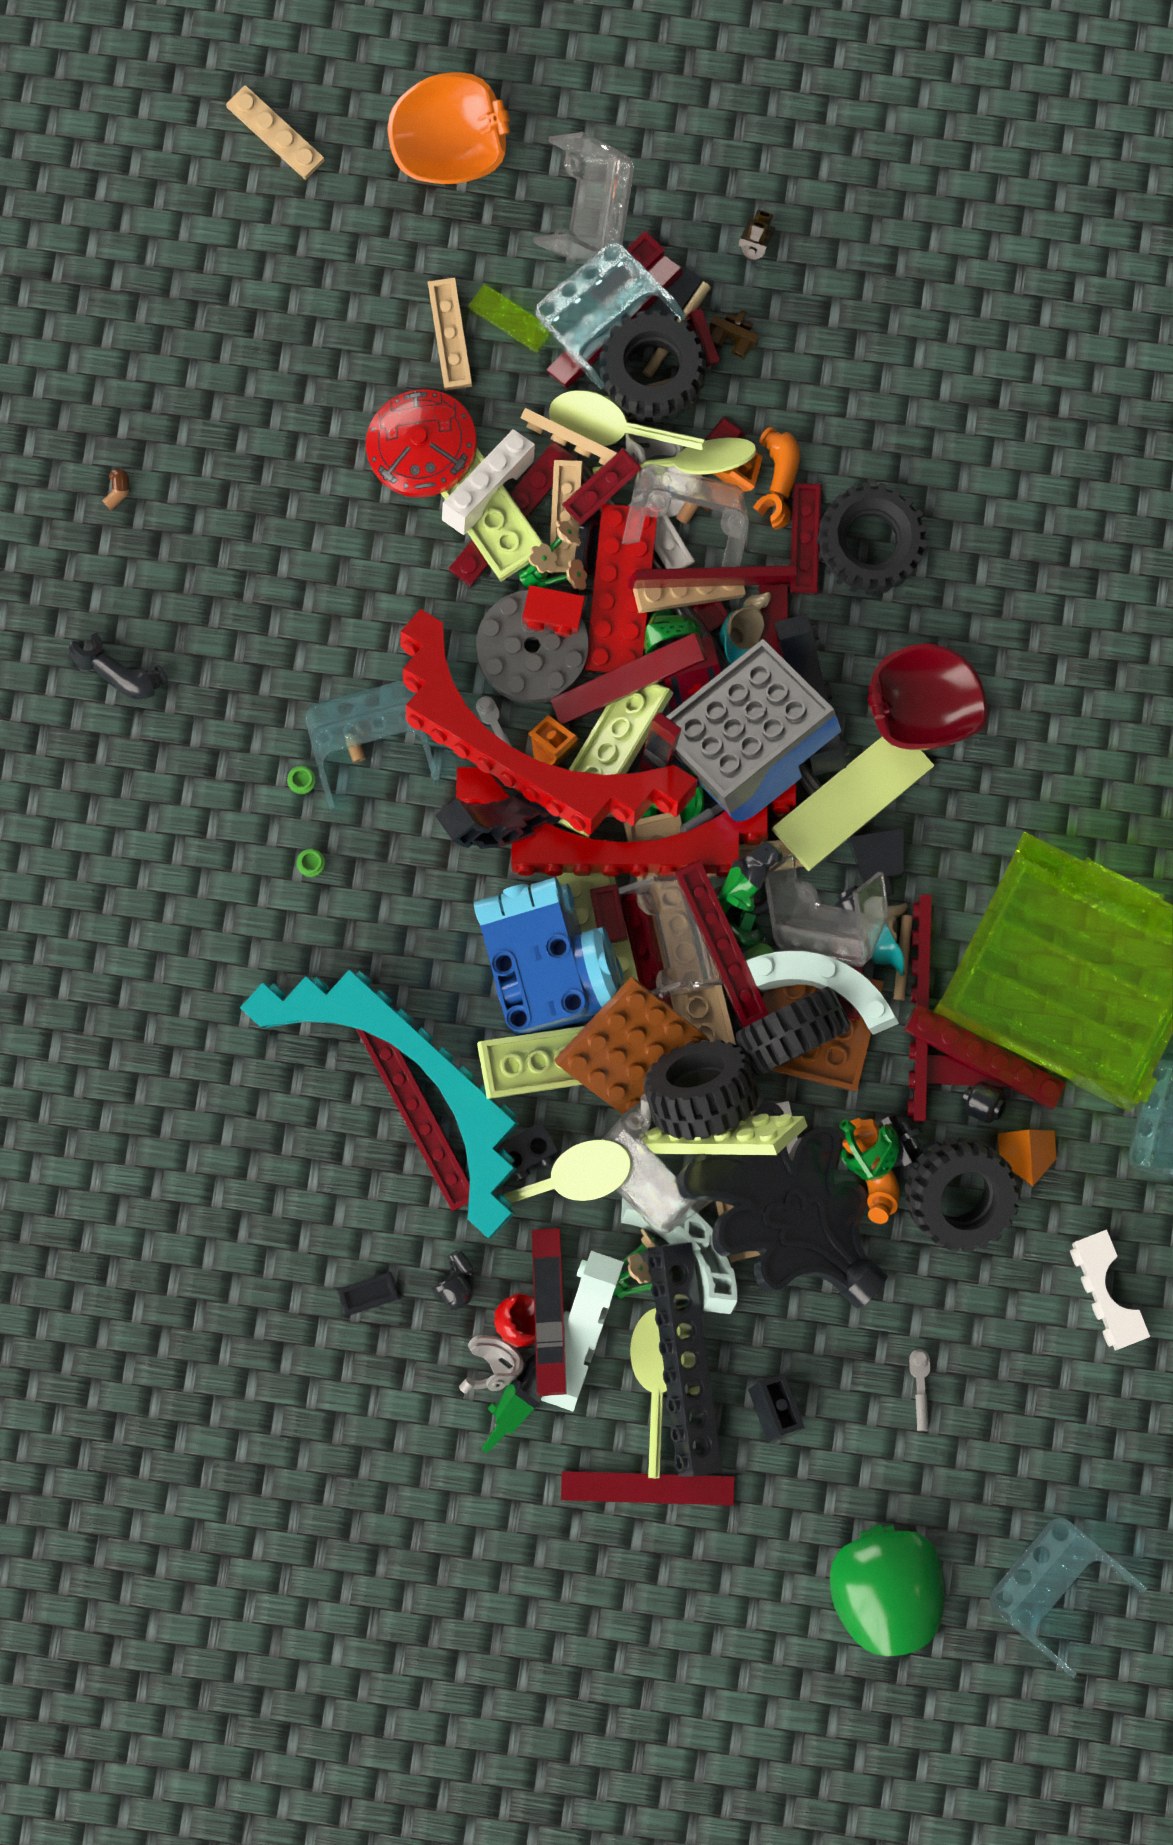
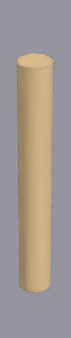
M902 915L899 947L904 956L905 975L901 976L896 970L893 998L895 1000H905L913 916Z

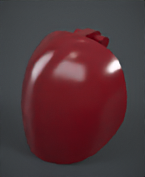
M929 643L908 646L885 657L876 666L872 674L871 682L868 686L869 696L867 697L869 709L873 713L880 734L893 746L906 750L939 749L977 734L987 723L988 708L981 680L973 666L963 656L950 649Z

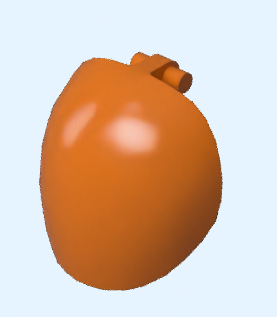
M462 72L442 73L422 80L398 99L389 116V144L394 160L399 168L406 175L416 180L438 184L468 182L490 174L502 163L506 151L505 134L510 133L508 124L510 116L508 110H505L503 100L496 99L491 87L483 79L473 74Z

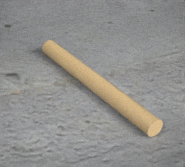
M700 283L677 318V322L680 323L682 320H685L684 316L697 310L711 288L707 283ZM658 348L642 373L648 378H652L669 351Z

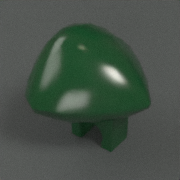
M742 909L739 917L731 914L725 915L741 951L758 945L764 938L762 929L758 923L754 922L756 914L753 913L754 909L752 912Z

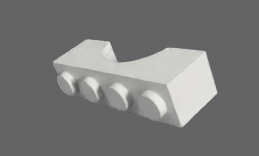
M513 429L443 502L442 520L465 535L482 517L487 503L496 490L511 478L517 480L534 462L535 444Z
M1107 1230L1074 1242L1072 1244L1074 1249L1070 1250L1076 1267L1080 1265L1085 1275L1081 1277L1085 1291L1087 1293L1091 1292L1095 1303L1092 1304L1095 1316L1098 1320L1102 1319L1106 1330H1103V1335L1109 1347L1113 1345L1116 1351L1149 1338L1150 1335L1140 1310H1131L1119 1306L1111 1299L1105 1285L1106 1272L1111 1262L1117 1257Z

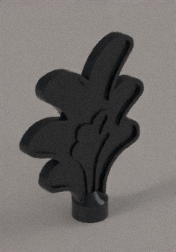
M765 1103L751 1112L749 1116L760 1114L780 1116L784 1114V1111L776 1103ZM818 1127L805 1133L795 1142L789 1154L787 1146L777 1155L702 1154L690 1160L681 1168L678 1175L677 1189L683 1198L713 1200L734 1206L720 1215L715 1222L712 1232L713 1248L717 1254L724 1257L746 1251H758L760 1255L754 1264V1275L756 1282L766 1293H774L781 1290L796 1277L816 1276L830 1282L855 1308H860L880 1291L888 1278V1275L867 1257L861 1245L859 1227L867 1205L868 1196L866 1190L857 1182L848 1180L835 1185L834 1172L841 1143L840 1135L833 1127Z

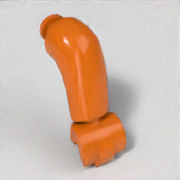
M768 427L762 433L759 443L763 446L767 445V449L770 450L769 455L775 463L769 490L772 494L762 496L753 508L763 516L770 507L776 506L775 512L770 516L772 527L777 530L784 528L791 519L790 508L786 505L784 499H788L799 469L801 456L800 447L790 433L785 432L781 434L776 432L773 427Z
M861 1118L850 1121L856 1126L854 1137L861 1152L873 1147L878 1141L879 1127L873 1119L863 1120ZM845 1139L842 1143L850 1154H853L847 1139ZM877 1157V1158L875 1159L874 1163L872 1164V1166H871V1169H872V1170H873V1169L876 1167V1165L878 1164V1162H879V1160H880L879 1157ZM892 1169L879 1180L866 1181L869 1191L867 1204L870 1208L868 1217L877 1224L887 1222L889 1215L896 1212L900 1203L901 1192Z

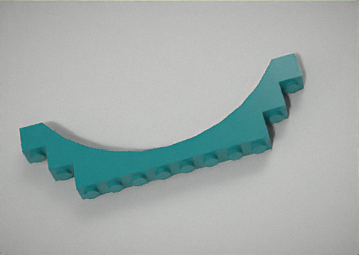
M348 970L329 993L326 992L329 987L318 977H315L313 980L305 976L286 999L283 998L286 995L285 992L273 983L270 986L269 984L262 983L240 1007L260 1027L270 1028L301 1022L337 1023L361 1029L391 1043L422 1068L438 1086L454 1113L466 1147L470 1175L467 1219L487 1238L493 1239L515 1214L511 1209L513 1206L512 1202L500 1193L497 1196L495 1193L518 1169L512 1164L515 1159L503 1148L500 1152L497 1150L520 1124L514 1119L517 1114L506 1104L501 1107L493 1100L494 1098L487 1099L485 1085L480 1088L473 1081L476 1076L465 1066L459 1068L452 1062L455 1057L443 1046L438 1049L432 1043L433 1036L421 1027L417 1030L411 1024L413 1018L402 1008L397 1011L392 1007L390 1003L393 1000L381 989L376 992L370 986L372 980L359 970L356 973Z

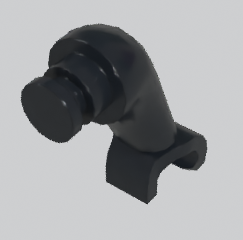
M97 632L91 635L93 650L85 651L81 649L76 641H72L69 644L70 657L78 668L82 670H95L111 686L127 697L135 700L147 699L155 695L154 690L160 687V683L163 685L168 684L167 675L161 665L156 666L155 671L152 669L145 671L143 668L129 669L106 653L102 654L103 643Z

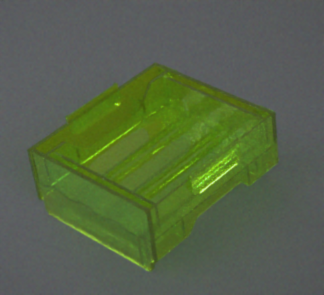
M1023 832L1016 844V850L942 998L933 1012L978 1037L1001 1045L1069 1079L1078 1087L1130 1112L1138 1105L1139 1101L1147 1103L1157 1082V1079L1153 1078L1152 1075L1173 1034V905L1163 901L1165 895L1158 894L1091 861L1089 857L1083 861Z

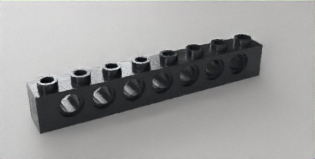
M692 1242L648 1247L647 1263L651 1270V1292L655 1299V1321L659 1329V1351L663 1358V1380L667 1388V1409L671 1418V1438L675 1447L676 1456L674 1463L678 1470V1477H696L722 1472ZM670 1269L672 1270V1273H673L672 1279L670 1278V1275H669ZM674 1297L676 1299V1307L673 1304ZM678 1326L680 1327V1335H679V1336H678V1334H677V1328H678ZM682 1354H683V1356H684V1363H683V1365H682V1363H681V1356H682ZM686 1383H687V1385H688V1392H687V1394H686V1392H685V1385H686ZM690 1412H691V1414H692V1420H691V1422L689 1421V1413H690ZM694 1441H695V1444H696L695 1450H693V1442H694Z

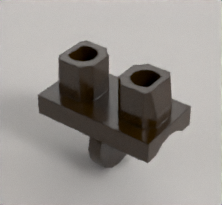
M757 210L754 220L749 219L738 246L742 247V252L747 258L756 260L765 254L776 227L770 226L773 218L772 213Z
M741 310L738 316L728 312L725 320L713 315L709 330L715 348L721 349L726 338L735 341L731 354L742 360L747 357L751 349H756L759 335L751 332L753 323L744 320L747 314L746 311Z

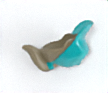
M770 592L748 597L741 609L731 612L724 620L719 633V641L723 648H725L726 658L730 664L760 641L765 626L760 609L768 605L771 599Z
M907 903L878 908L876 913L871 916L873 922H871L872 927L866 934L865 950H867L872 961L879 965H893L901 976L905 975L904 956L901 948L896 943L897 918L906 912Z

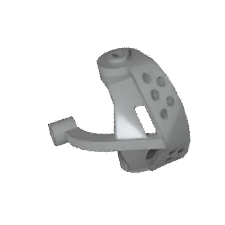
M626 433L625 436L626 451L639 465L655 455L675 456L683 450L682 445ZM637 443H649V448H642ZM650 470L641 472L648 481L653 482V489L664 488V478L662 475H655Z
M488 1335L473 1337L468 1343L470 1351L473 1355L484 1358L490 1364L494 1375L479 1381H473L467 1377L459 1385V1388L465 1394L469 1393L471 1389L488 1388L490 1391L503 1389L522 1372L524 1365L522 1356L515 1347L498 1337ZM501 1358L505 1359V1360L508 1361L513 1367L508 1368L506 1365H504V1364L500 1361V1359H501Z

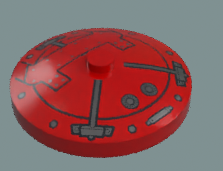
M413 390L392 398L375 414L366 435L367 457L377 478L392 491L410 497L434 496L455 486L470 470L477 452L476 429L468 411L455 398L435 390Z

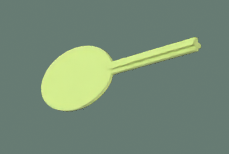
M575 390L563 393L553 400L549 408L551 421L602 446L616 443L625 433L703 450L706 443L705 439L627 422L625 413L616 403L608 397L592 391Z
M741 438L707 440L703 450L687 447L672 458L645 460L640 465L642 469L639 472L675 466L679 471L689 474L723 472L750 461L756 454V448L751 441ZM600 466V467H593V475H594L602 466Z
M608 1140L583 1142L571 1147L557 1159L552 1168L551 1178L503 1195L514 1203L555 1189L562 1196L572 1200L585 1201L597 1199L613 1192L623 1184L631 1169V1158L627 1150L618 1143Z
M656 1308L649 1310L641 1317L634 1329L630 1347L634 1374L639 1383L646 1390L652 1392L648 1478L654 1479L660 1478L663 1393L667 1391L663 1380V1358L659 1351V1329L655 1321ZM678 1326V1328H677V1334H678V1336L680 1335V1327H679V1326ZM682 1354V1356H681V1363H682V1365H683V1363H684V1356H683V1354Z

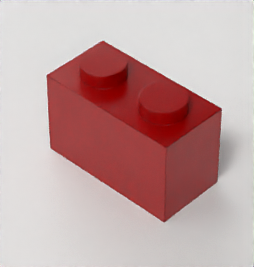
M529 585L522 616L523 624H527V628L535 631H543L544 628L555 630V634L564 637H571V634L578 635L585 596Z

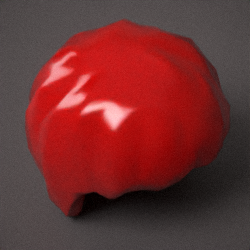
M521 1292L504 1299L494 1312L496 1332L501 1335L504 1342L514 1347L529 1346L535 1341L534 1299L528 1294L524 1295Z

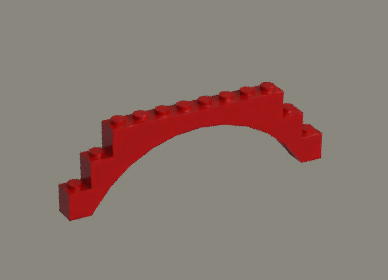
M420 609L401 630L400 647L408 655L413 656L403 667V684L410 691L416 693L406 704V721L416 730H422L427 733L436 743L444 744L451 748L459 757L467 758L475 763L481 771L496 776L505 786L513 787L520 791L529 801H536L544 806L550 814L560 816L568 821L574 829L591 835L610 812L619 821L627 822L634 826L653 803L662 812L670 813L677 817L696 795L697 779L675 765L640 773L602 775L570 771L538 761L512 748L482 724L467 707L453 683L445 658L443 622Z
M457 767L456 798H459L461 801L471 804H488L510 798L490 773H485L478 767ZM796 783L759 813L747 820L735 821L724 811L718 817L690 831L658 840L636 842L595 840L563 831L549 823H545L533 829L536 834L512 843V873H517L521 876H532L534 873H546L549 876H560L563 873L589 876L591 873H602L608 877L618 876L619 873H631L632 876L636 877L647 876L648 873H659L663 877L675 876L674 871L701 860L707 874L727 877L733 862L739 860V842H744L747 845H759L761 842L767 841V810L784 814L795 809Z

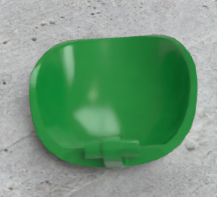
M882 1525L871 1526L870 1530L859 1532L860 1539L844 1546L836 1554L832 1562L830 1590L833 1605L848 1633L865 1650L882 1656H899L912 1653L927 1645L934 1638L941 1624L945 1602V1579L941 1561L933 1544L923 1535L910 1531H895L893 1525L882 1527Z

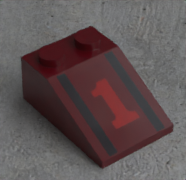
M712 636L700 638L708 660L663 680L664 687L669 688L673 692L668 702L670 712L674 711L721 673Z

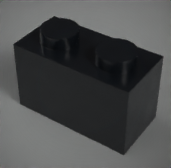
M785 1374L760 1381L748 1389L768 1443L792 1436L805 1428Z

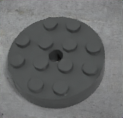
M523 590L500 599L485 614L479 626L476 639L478 663L487 682L502 696L524 704L546 703L554 697L571 690L582 676L588 657V635L582 618L578 635L571 634V637L557 635L554 633L555 630L544 628L543 631H535L527 628V624H523L522 616L528 590ZM539 641L540 649L537 652L530 653L526 651V643H538Z

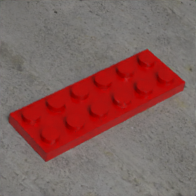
M602 505L588 638V657L585 668L588 672L608 673L644 656L648 612H638L633 589H629L628 579L636 570L653 569L659 511L657 508Z

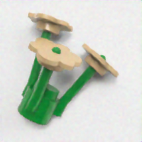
M558 520L556 525L559 538L550 546L547 544H541L539 547L533 546L531 548L532 554L528 558L530 564L519 571L520 581L527 588H529V585L545 588L548 585L567 580L574 589L584 590L586 588L585 580L587 579V573L583 570V564L579 559L569 561V568L565 575L546 579L548 572L553 573L557 569L555 563L557 555L553 551L562 542L576 546L581 544L577 531L567 521L563 520L561 522Z
M644 1228L640 1230L644 1235L641 1238L643 1244L622 1260L624 1262L623 1267L629 1263L628 1271L624 1272L621 1270L613 1296L618 1295L620 1299L629 1294L651 1290L652 1283L626 1288L629 1286V1277L636 1279L640 1284L651 1281V1276L648 1272L649 1266L646 1262H643L640 1254L648 1249V1247L659 1245L655 1238Z

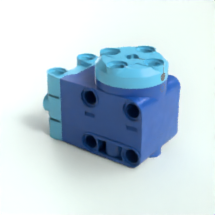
M554 877L531 884V886H527V884L512 886L504 889L501 896L498 894L474 902L475 913L481 926L496 983L497 995L502 1006L505 1021L508 1027L513 1030L515 1036L568 1029L588 1023L624 985L621 964L616 957L604 926L581 932L575 910L574 897L568 883L560 885L558 879Z

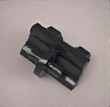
M895 1115L881 1120L883 1124L878 1126L879 1129L889 1124L894 1128L898 1136L899 1152L892 1168L915 1163L916 1156L913 1150L921 1146L916 1137L923 1133L921 1127L913 1130L909 1121L902 1123L900 1126Z

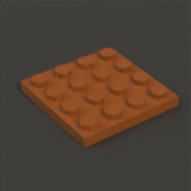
M631 976L554 1061L560 1068L634 1123L640 1117L641 1096L645 1094L644 1080L652 1064L657 1063L662 1055L671 1053V1050L676 1047L681 1048L686 1046L685 1044L693 1042L695 1044L700 1043L701 1040L710 1041V1039Z
M867 978L881 993L884 982ZM800 984L778 987L765 991L763 1001L768 1013L771 1014L820 989L815 986ZM860 1015L859 1021H850L849 1031L771 1071L857 1092L871 1031Z

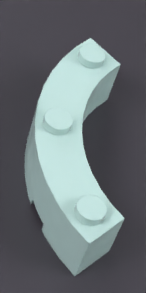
M783 951L760 955L746 961L754 981L762 993L774 988L796 984L815 986L819 989L828 986L834 990L837 996L846 1000L857 1010L873 1035L899 1024L893 1010L877 988L861 973L834 958L805 951Z
M628 1183L622 1196L621 1223L649 1230L670 1244L692 1242L696 1278L702 1298V1311L731 1314L737 1302L735 1273L730 1266L727 1256H720L713 1248V1229L700 1215L679 1200L676 1202L662 1195V1191Z
M591 1251L588 1261L582 1259L577 1272V1276L581 1277L580 1285L571 1312L565 1311L567 1395L542 1396V1401L574 1411L589 1367L584 1365V1362L591 1363L624 1262Z

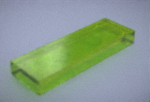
M483 284L468 306L470 310L536 353L539 352L553 331L552 327Z

